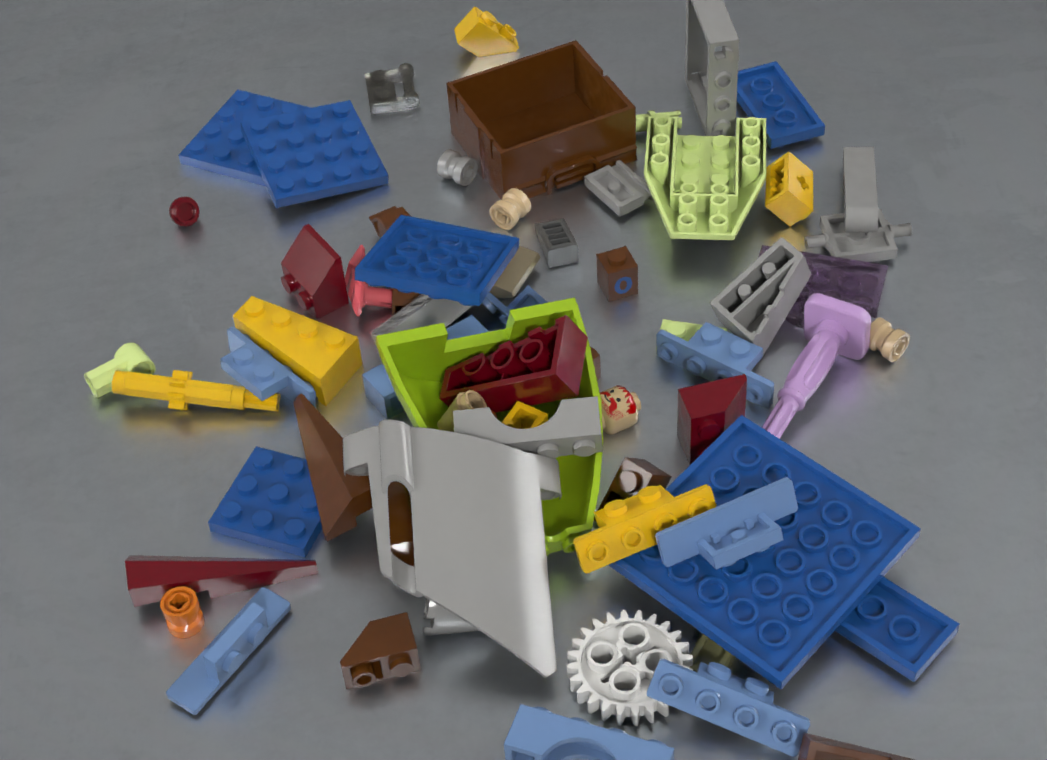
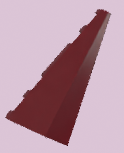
M129 555L125 560L128 591L134 607L159 602L167 591L175 587L185 586L191 588L195 593L208 590L212 599L319 574L316 560Z

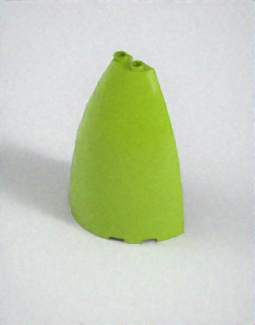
M574 297L512 309L509 312L505 329L447 340L448 333L445 324L440 323L376 336V345L395 394L413 427L439 430L437 422L449 408L439 399L446 369L481 353H484L486 356L493 354L500 344L509 340L515 344L528 338V332L538 327L546 330L556 325L555 319L567 315L586 336L587 334ZM587 340L579 394L577 397L567 399L598 396L603 444L601 397L589 340ZM561 400L532 405L531 407L548 413L549 420L556 413ZM510 410L497 412V419L502 422ZM602 452L586 457L566 455L555 458L559 462L562 497L560 500L559 497L541 500L546 556L563 550L565 553L575 552L573 540L576 537L591 532L600 487Z

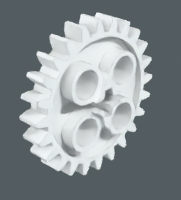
M622 610L620 619L616 620L608 612L606 613V623L604 624L595 618L592 619L593 631L582 627L581 639L573 638L572 651L567 652L568 665H566L571 692H577V702L579 704L587 702L589 714L601 709L602 721L604 722L612 714L617 715V724L620 726L624 722L625 717H631L634 726H638L639 716L644 715L650 723H654V712L656 711L667 717L669 715V705L648 697L647 690L655 672L651 670L656 669L660 659H666L693 671L690 668L693 665V655L689 654V643L681 642V631L677 630L670 633V621L657 625L656 614L651 615L648 620H643L641 610L636 612L634 618H629L626 610ZM628 688V689H631V690H629V691H621L620 689Z

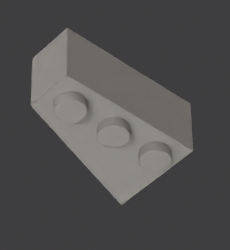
M781 237L709 303L718 320L734 335L762 347L764 356L812 274L804 255Z

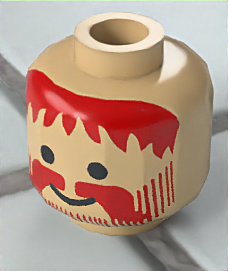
M620 385L600 392L602 427L606 434L614 435L637 423L641 403L635 392H629Z

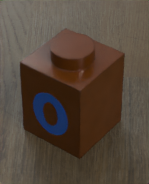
M626 246L596 254L597 282L608 302L638 294V265Z

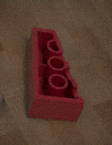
M567 315L555 319L556 325L546 330L538 327L529 331L528 338L515 344L509 340L500 344L493 354L486 356L484 353H481L446 369L439 399L449 407L460 392L473 390L483 397L490 410L497 413L511 410L517 401L532 406L577 397L588 337Z

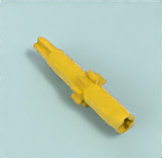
M116 370L112 379V392L114 394L169 401V409L188 410L189 403L237 410L252 408L278 412L280 407V394L275 393L261 401L244 386L192 380L193 372L173 370L172 377Z

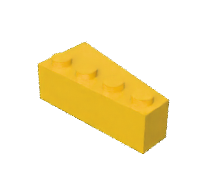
M251 296L233 315L236 329L242 334H247L260 348L268 350L273 358L282 365H287L304 382H309L316 392L318 401L324 406H327L363 365L357 336Z

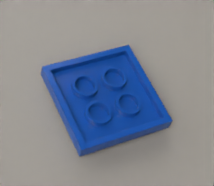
M256 446L208 521L210 531L306 558L322 530L307 460Z

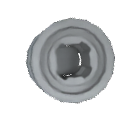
M452 149L443 152L437 164L439 176L446 179L453 178L455 183L462 186L470 185L478 170V163L475 159L468 156L461 157L459 152Z

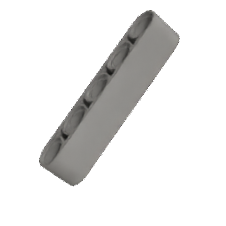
M843 147L845 232H878V196L874 147Z
M421 294L371 332V336L377 348L376 336L440 323H444L445 327H447L472 306H465L458 301L448 299H432L428 295Z

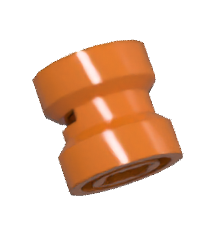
M181 586L172 588L163 595L160 607L164 618H166L165 621L169 632L174 637L180 639L190 638L201 631L205 619L199 607L195 591Z

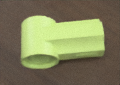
M127 343L116 351L114 359L85 373L84 377L92 393L98 399L112 391V379L116 370L154 375L156 368L152 360L138 344Z

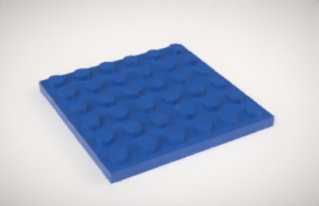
M741 415L666 490L676 497L707 484L712 488L716 506H720L788 477L793 482L798 510L774 521L781 527L784 540L771 545L765 551L755 552L737 560L731 566L721 567L717 570L701 554L666 567L662 563L658 545L609 564V566L776 687L782 689L919 538L921 528Z

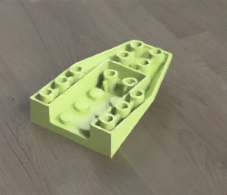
M664 115L648 116L644 179L670 238L734 240L766 181V118H737L736 136L677 135L678 117Z

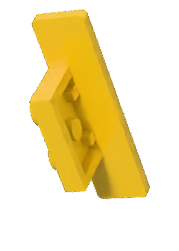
M705 484L674 497L661 485L648 486L641 489L637 495L607 503L603 509L594 512L597 525L600 528L576 537L573 540L581 570L587 574L657 545L655 537L657 532L717 507L712 488Z

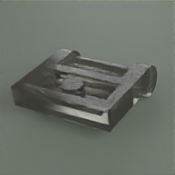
M401 64L398 69L376 70L365 73L371 115L412 110L419 106V95L415 92L413 82L415 73L411 64ZM402 82L404 95L403 97H396L394 83Z

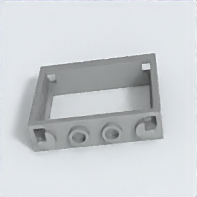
M686 0L685 81L705 136H735L739 37L723 0ZM722 46V51L715 52V47Z

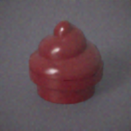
M190 197L176 198L169 208V215L172 221L184 227L193 225L200 213L198 204Z

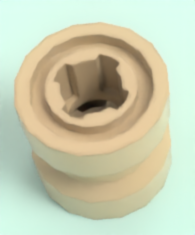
M511 188L503 195L502 200H498L491 206L489 210L490 216L497 226L504 230H510L518 223L519 218L525 217L530 212L531 202L521 190Z
M881 317L877 318L871 323L869 349L872 351L879 350L882 357L890 362L897 361L908 347L910 334L901 329L895 330L891 327L890 322Z

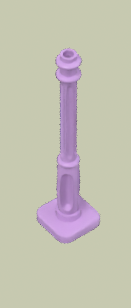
M813 293L809 296L804 306V337L809 343L796 359L783 388L779 390L777 395L778 402L763 424V429L780 439L795 413L804 409L806 402L827 376L837 354L854 360L862 359L865 356L870 345L871 316L864 308L820 293Z

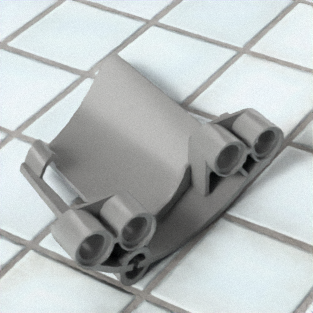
M390 419L380 421L379 426L370 427L345 436L342 439L344 475L369 476L380 572L382 575L389 578L407 593L419 598L424 596L466 621L513 653L544 678L556 672L557 663L541 500H550L557 497L560 500L562 497L559 462L554 458L526 453L487 439L451 431L410 427L404 422ZM394 481L402 483L410 493L414 566L402 562L391 552L388 486Z

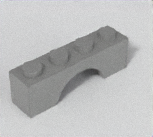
M598 396L561 400L556 413L547 422L529 429L512 428L501 423L493 415L489 407L453 411L454 432L501 443L526 453L555 459L558 456L577 455L586 457L597 452H603Z

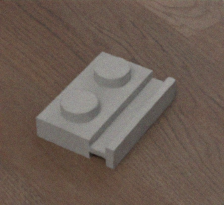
M621 160L616 161V165L612 167L607 165L584 176L585 186L619 217L644 205L645 200H654L647 183Z

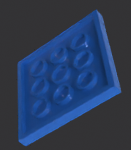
M237 89L178 155L180 163L266 186L241 132V122L311 107Z
M350 100L241 122V132L276 208L388 184L389 175Z
M400 215L356 266L355 280L366 282L370 286L395 288L403 293L414 292L424 294L432 299L458 301L465 306H480L518 251L519 238Z

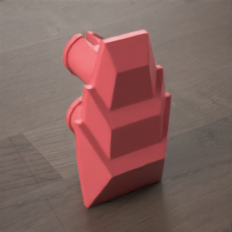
M363 245L359 246L349 261L345 275L348 296L356 316L359 317L365 305L392 309L393 289L368 286L366 282L355 280V268L365 257Z

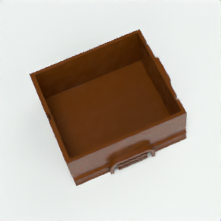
M577 40L446 83L451 133L467 156L477 161V173L482 179L487 180L501 200L503 195L511 188L521 190L528 198L543 193L550 195L552 194V188L556 187L558 189L584 180V176L607 165L612 167L616 165L618 160H621L624 164L637 160L636 107L608 75L603 76L601 67Z

